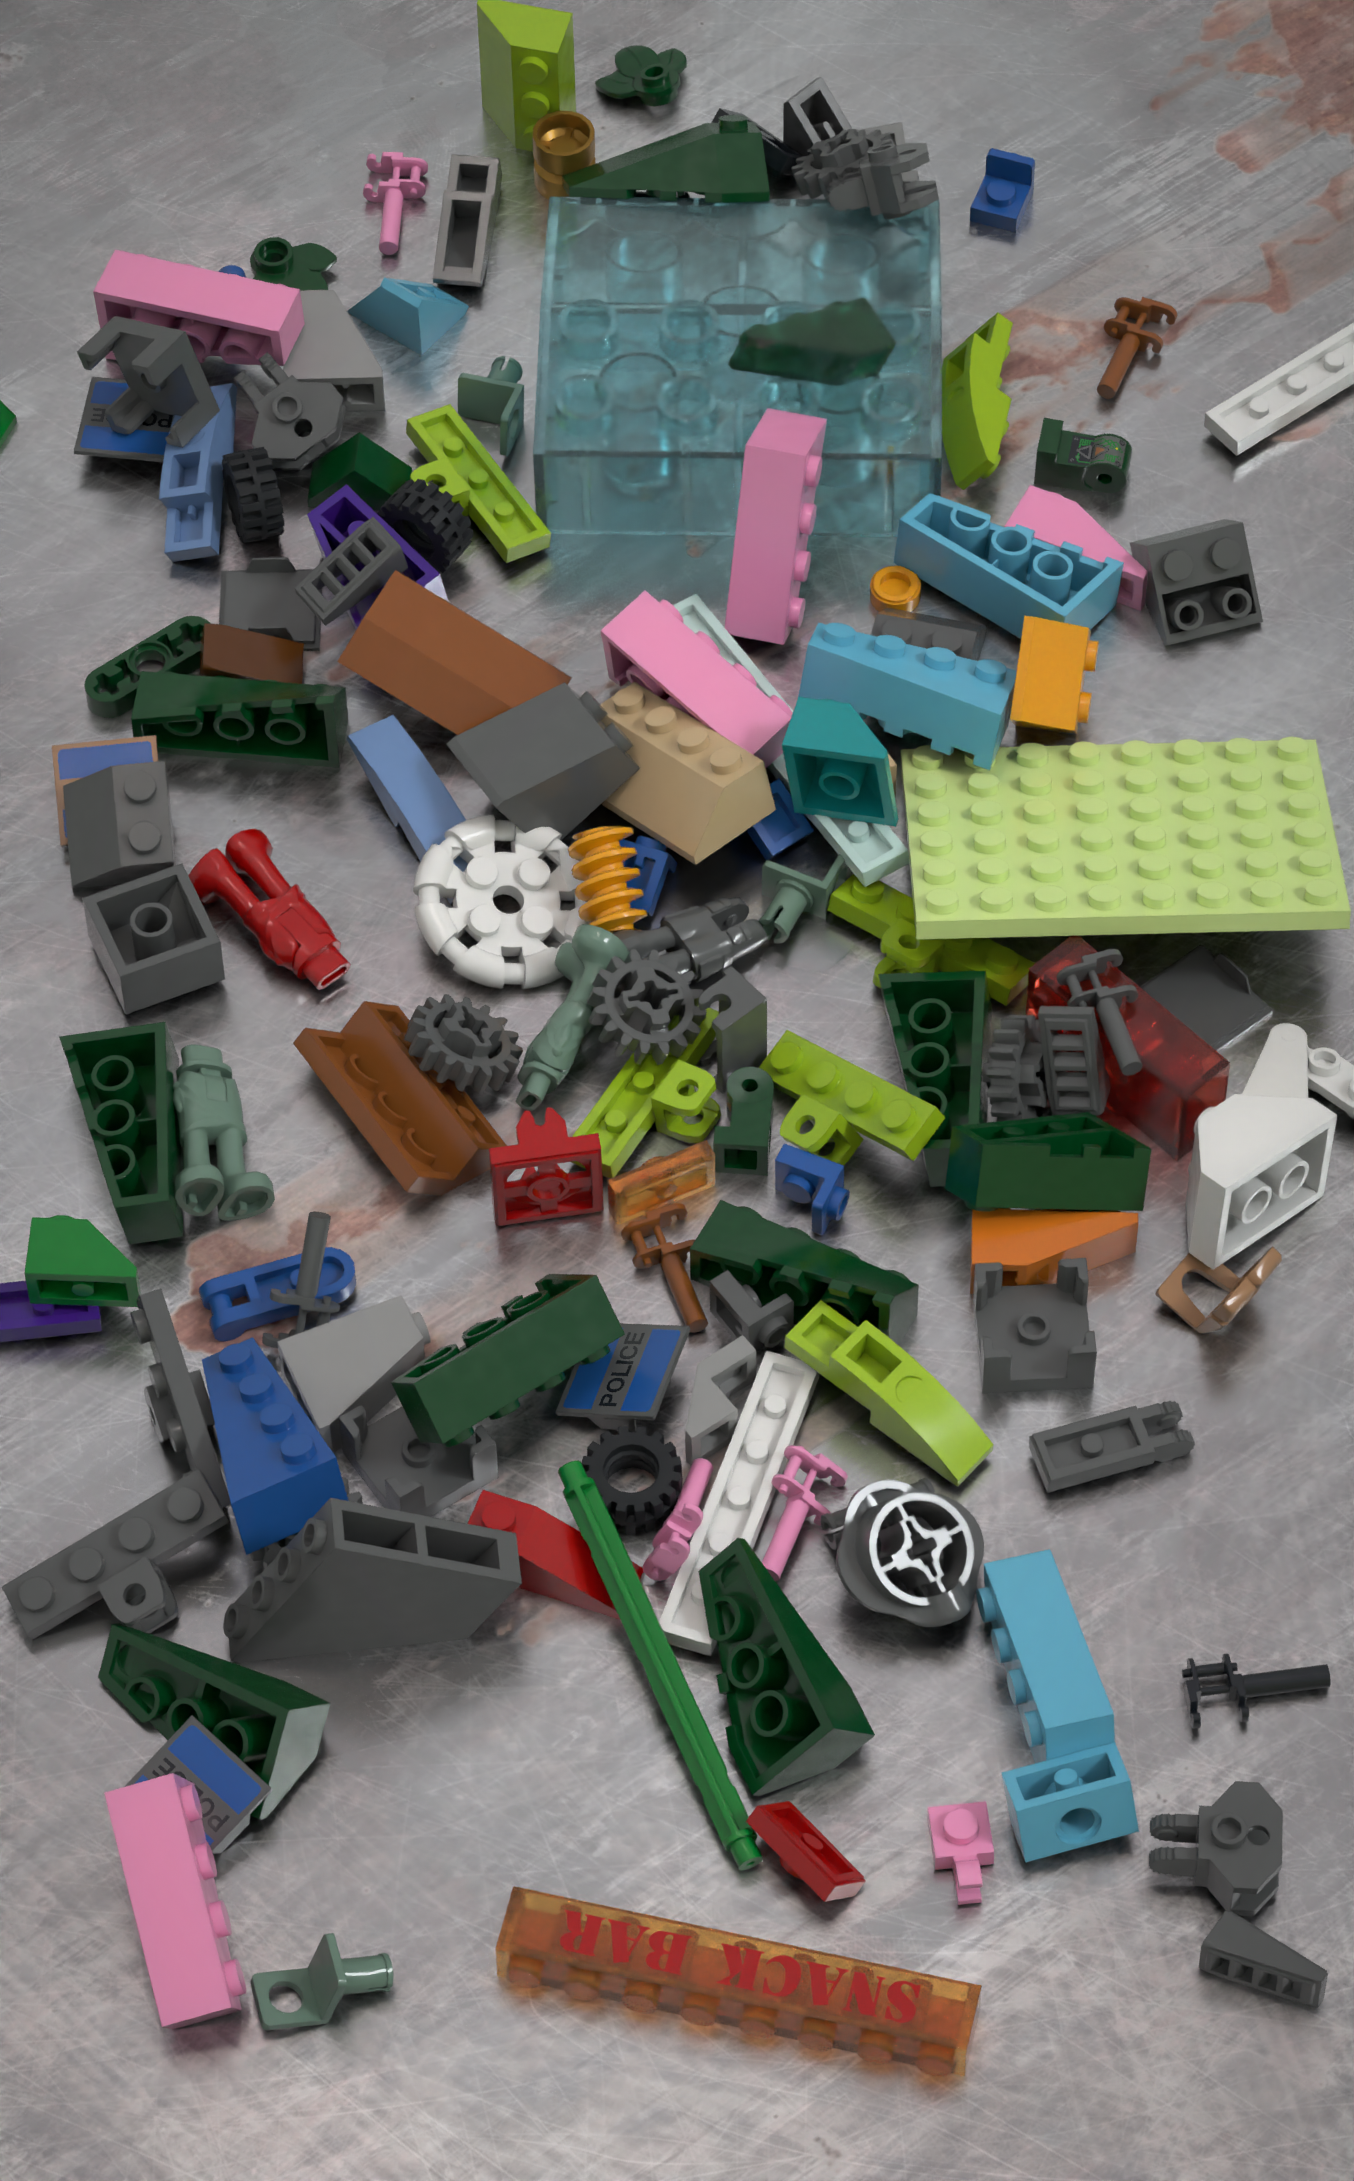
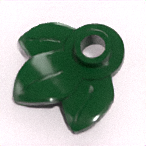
M628 46L619 50L615 55L617 70L610 75L596 80L595 85L600 92L610 97L627 98L637 95L641 98L642 103L647 106H663L672 102L678 96V88L681 83L679 74L687 67L686 56L675 48L656 54L651 48L646 46Z
M270 237L260 241L250 257V267L255 276L254 280L282 284L287 287L300 289V291L328 290V285L321 273L327 271L337 262L336 255L321 245L306 243L292 247L287 240L279 237Z

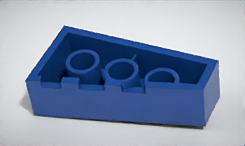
M253 1337L241 1343L229 1345L220 1352L202 1359L229 1498L246 1555L300 1532L307 1520L312 1518L330 1498L349 1501L336 1456Z

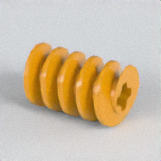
M605 826L579 832L572 837V839L577 841L568 848L569 856L579 861L571 869L572 875L575 879L584 881L575 889L576 897L587 902L579 908V917L584 921L591 922L588 925L601 927L611 933L625 929L642 931L634 929L633 923L647 916L646 910L630 907V902L644 896L642 889L628 888L626 883L640 875L639 869L624 867L623 861L637 855L635 848L620 846L621 840L634 834L631 827Z

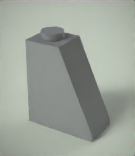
M334 290L300 291L305 324L283 366V371L288 377L293 375L298 382H331L343 397V405L347 411L385 410L383 370Z
M402 1295L277 1341L281 1372L286 1383L333 1453L342 1446L339 1417L358 1406H363L366 1410L368 1422L397 1395L391 1382L424 1360V1345L431 1342L428 1328L421 1313L411 1314Z

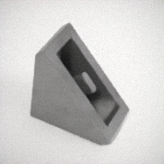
M822 77L816 78L783 103V142L803 156H808L807 150L812 148L816 142L825 141L838 135L843 130L852 129Z

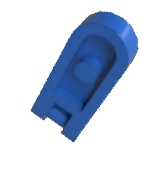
M326 1247L318 1293L315 1298L323 1299V1296H329L331 1301L340 1303L354 1292L356 1286L355 1266L350 1255L343 1250ZM302 1253L219 1276L203 1283L199 1288V1294L204 1307L212 1312L213 1316L210 1318L209 1323L215 1339L218 1341H230L241 1336L245 1330L297 1316L300 1308L298 1305L275 1302L270 1299L271 1289H279L281 1293L286 1294L287 1289H296ZM247 1297V1303L237 1306L232 1305L234 1299Z

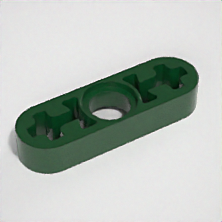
M199 616L180 618L93 670L87 676L84 684L87 705L90 711L103 718H114L131 710L134 707L141 673L137 667L146 660L162 662L164 667L158 671L160 673L168 671L189 675L199 669L201 643L196 645L194 643L201 641L204 623L210 622ZM104 689H107V690L109 691V692L104 691V692H101V693H100V691H101V690H104Z

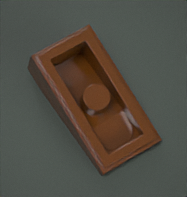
M204 623L201 636L199 676H225L235 679L276 680L279 682L302 684L304 643L231 626Z

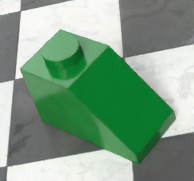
M56 1215L50 1218L32 1217L24 1272L31 1304L138 1307L136 1300L141 1295L137 1267L88 1219H75L66 1215Z

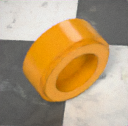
M888 566L880 569L873 575L870 582V601L876 610L880 612L886 608L912 612L918 606L921 597V582L917 574L903 566Z

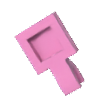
M986 1801L928 1807L927 1820L935 1870L953 1868L958 1905L982 1903L980 1887H982L983 1883L980 1866L994 1864V1848Z

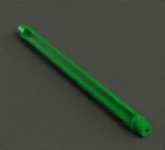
M581 1461L566 1463L558 1470L560 1479L565 1487L563 1490L564 1498L584 1541L587 1542L591 1550V1557L637 1658L644 1666L647 1680L695 1785L701 1791L704 1798L703 1802L725 1850L732 1853L739 1870L755 1867L763 1860L755 1842L758 1838L757 1833L746 1822L749 1816L735 1786L732 1785L727 1775V1768L596 1483L593 1478L587 1476Z

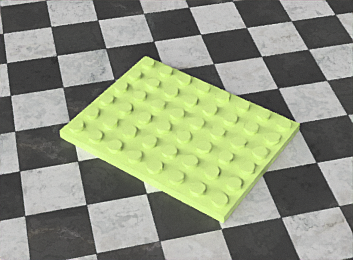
M1285 737L1280 740L1252 741L1246 738H1234L1226 742H1199L1193 739H1183L1176 743H1147L1133 740L1124 744L1096 745L1091 742H1077L1072 745L1060 746L1026 743L1018 747H999L990 770L974 765V755L954 748V752L950 756L931 749V745L920 746L916 749H901V776L916 940L1350 929L1351 909L1316 739L1304 740L1299 737Z

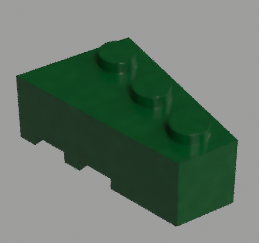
M1089 1112L953 1126L945 1189L963 1199L968 1208L983 1212L995 1211L998 1208L1143 1211L1152 1149Z

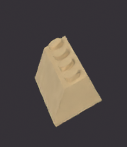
M633 682L601 704L608 713L601 721L606 727L613 722L633 744L627 753L640 767L638 771L601 804L693 864H698L776 810L763 760L638 683Z

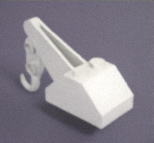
M1282 1023L1275 1025L1270 1030L1269 1037L1243 1093L1234 1094L1219 1105L1205 1109L1194 1125L1195 1138L1192 1159L1188 1166L1189 1179L1186 1193L1188 1249L1190 1254L1213 1270L1324 1196L1337 1114L1315 1099L1308 1098V1088L1322 1095L1354 1119V1065L1342 1058L1333 1049L1324 1047L1314 1050L1310 1049L1307 1045L1306 1032L1295 1024Z

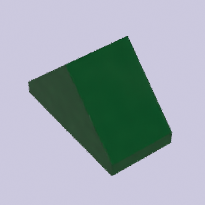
M359 432L313 462L307 500L308 507L316 508L347 484L374 511H380L384 503L406 481L410 480L412 467Z

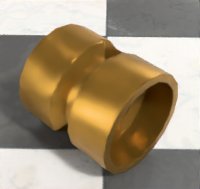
M573 111L548 113L540 118L533 127L535 186L542 196L557 203H572L582 200L585 197L568 196L562 186V176L596 164L595 129L591 121L582 114Z

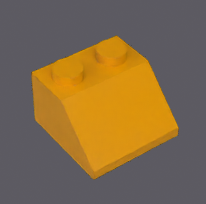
M1024 615L1010 720L1015 726L1077 734L1078 722L1088 724L1092 693L1083 692L1085 671L1095 672L1099 641L1090 640L1091 631L1088 627Z

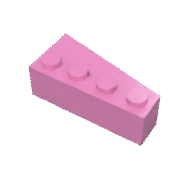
M120 250L114 251L93 291L100 329L114 316L186 331L199 363H203L208 356H221L227 364L261 365L259 358L268 352L279 366H284L305 324L300 289ZM113 351L105 357L106 359L116 360Z
M767 408L745 445L725 619V629L730 635L784 645L792 628L799 629L805 610V599L799 598L801 582H805L807 579L811 561V552L806 551L808 536L812 534L816 519L817 506L814 504V499L822 470L821 455L827 419Z
M646 590L643 591L601 630L609 679L620 687L628 680L631 683H638L763 760L765 768H767L783 753L782 742L793 714L791 709L776 695H772L769 698L757 688L754 677L741 664L735 663L732 666L720 655V650L715 642L702 631H698L695 634L683 623L684 621L679 611L670 602L664 599L658 602Z
M172 1773L105 1792L106 1803L161 2026L174 2030L241 2011L239 1995L246 1994V1984L239 1961L237 1959L231 1960L226 1937L232 1934L231 1924L224 1902L218 1899L214 1877H217V1869L211 1847L206 1841L202 1822V1808L195 1784Z

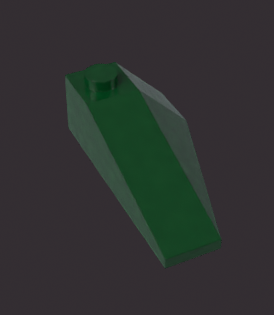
M741 115L719 117V123L699 125L562 176V186L569 197L630 199L636 197L637 190H646L648 196L658 197L661 201H676L685 192L704 195L705 202L711 203L770 201L762 132L754 122H748V118Z

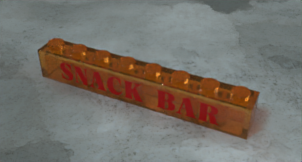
M513 1886L495 1948L497 1976L504 1977L510 1983L519 1987L536 1988L542 1985L564 1990L569 1996L579 2000L607 1999L621 2002L628 2009L639 2013H653L656 2010L681 2015L684 2020L695 2025L710 2026L714 2023L737 2027L745 2034L756 2038H771L773 2035L798 2040L801 2045L812 2050L828 2051L835 2048L857 2053L862 2059L872 2063L886 2064L895 2061L914 2065L926 2074L939 2077L950 2074L965 2076L980 2013L982 1985Z

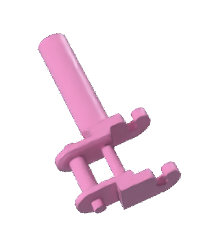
M383 152L380 163L376 162V155L369 154L366 162L369 170L375 173H392L393 175L392 179H389L388 182H379L377 192H373V185L369 183L365 184L363 189V195L368 201L384 203L379 250L383 254L393 255L398 251L403 199H418L425 195L426 186L420 181V177L427 173L428 164L421 158L403 157V152ZM400 176H401V177H410V179H399V178H400Z
M791 1445L785 1448L784 1455L789 1462L784 1473L774 1475L771 1482L781 1494L788 1497L784 1512L762 1560L763 1565L775 1581H778L781 1577L805 1518L816 1515L814 1523L821 1526V1516L826 1513L831 1514L827 1508L815 1500V1494L810 1491L815 1477L817 1476L819 1479L832 1476L830 1484L835 1487L844 1486L848 1478L847 1473L822 1453L813 1456L802 1446ZM798 1469L807 1474L803 1485L794 1479Z
M697 1458L693 1460L673 1512L664 1521L662 1528L653 1539L652 1543L655 1549L643 1564L644 1573L653 1580L662 1581L666 1580L671 1574L674 1575L689 1556L690 1546L687 1542L703 1520V1512L699 1505L714 1470L712 1463L706 1459Z

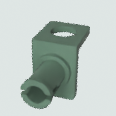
M501 356L493 361L487 377L468 373L460 374L458 378V414L462 417L500 424V455L508 456L524 424V385L517 384L522 377L523 370L519 362L511 357L505 369L501 370L505 363V356Z
M841 854L838 855L823 881L770 860L765 861L762 866V895L773 900L758 921L767 934V940L771 939L777 928L779 931L774 938V943H784L802 912H808L823 919L827 918L830 913L828 905L831 894L852 876V871L845 864V859Z
M328 1933L323 1935L308 1968L255 1973L251 1978L250 1984L262 2028L265 2030L328 2024L343 1995L376 1991L389 1992L390 1987L393 1986L394 1977L392 1962L387 1953L341 1959L334 1933ZM277 1986H288L299 1994L301 2007L291 2013L277 2010L269 1999V1991Z

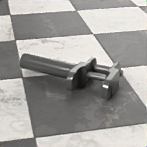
M1108 949L1081 956V963L1064 967L1056 976L1058 983L1064 986L1068 985L1072 994L1067 1003L1068 1007L1096 1008L1097 1015L1122 1074L1127 1076L1136 1074L1142 1069L1143 1065L1119 1008L1123 997L1126 996L1127 1001L1132 1003L1137 1000L1138 992L1133 985H1123L1111 989L1107 986L1102 987L1097 974L1105 972L1108 961H1111L1113 967L1120 966L1123 961L1121 952L1117 949ZM1090 980L1094 989L1083 992L1079 982Z
M316 1211L309 1213L296 1289H287L286 1294L281 1293L279 1289H271L270 1291L271 1300L300 1307L296 1330L291 1329L289 1334L279 1333L278 1338H274L271 1333H263L262 1343L266 1346L278 1348L277 1341L306 1331L304 1327L307 1311L319 1312L317 1326L328 1323L330 1314L338 1312L340 1309V1305L331 1301L329 1296H323V1299L315 1298L318 1293L331 1219L329 1214Z

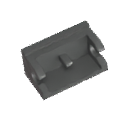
M732 966L724 970L723 978L707 988L699 998V1009L701 1011L710 1008L713 1002L719 1000V1015L712 1022V1029L715 1030L716 1040L710 1044L700 1058V1066L704 1067L711 1064V1061L717 1057V1074L714 1076L716 1088L722 1094L726 1092L727 1080L735 1070L751 1066L759 1068L767 1057V998Z

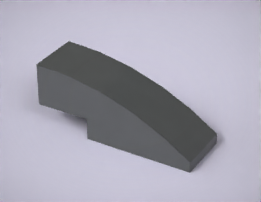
M451 154L447 190H444L432 278L433 283L482 287L492 244L502 181L499 158Z

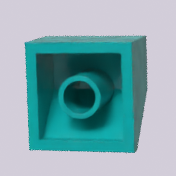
M798 697L782 742L794 813L820 815L896 827L899 818L888 753L885 747L850 703L837 702L831 699Z

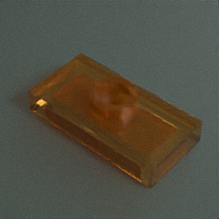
M702 1141L665 1157L657 1156L643 1163L641 1167L607 1180L609 1212L616 1224L625 1223L645 1215L647 1211L667 1206L715 1185V1153L708 1141Z

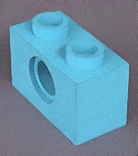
M1115 1742L1001 1773L1011 1826L1025 1863L1139 1832L1131 1780Z

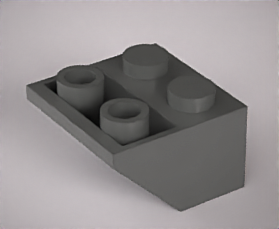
M1223 519L1130 542L1132 557L1148 571L1145 604L1164 645L1168 646L1263 622L1243 522Z

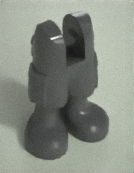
M722 897L706 903L705 906L700 908L699 906L689 907L685 910L662 917L661 925L656 929L646 931L625 929L612 933L624 943L628 952L636 949L642 960H647L652 950H658V953L666 950L667 954L659 956V962L666 965L673 957L677 958L678 966L675 971L680 975L692 971L695 974L692 981L696 983L713 976L719 971L723 972L734 961L755 951L767 941V934L757 919L744 921L748 916L749 907L740 897Z

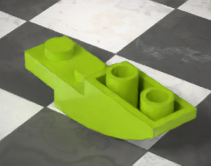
M999 312L943 359L939 384V418L942 439L954 481L962 490H965L978 478H988L995 471L1001 460V455L998 453L1001 440L1009 427L1007 416L1012 399L1000 391L999 388L1002 384V378L1000 377L1002 364L1010 352L1008 341L1013 323Z
M820 1300L785 1336V1349L871 1411L870 1423L955 1486L958 1487L993 1451L994 1444L960 1403L912 1356L867 1320L857 1327Z

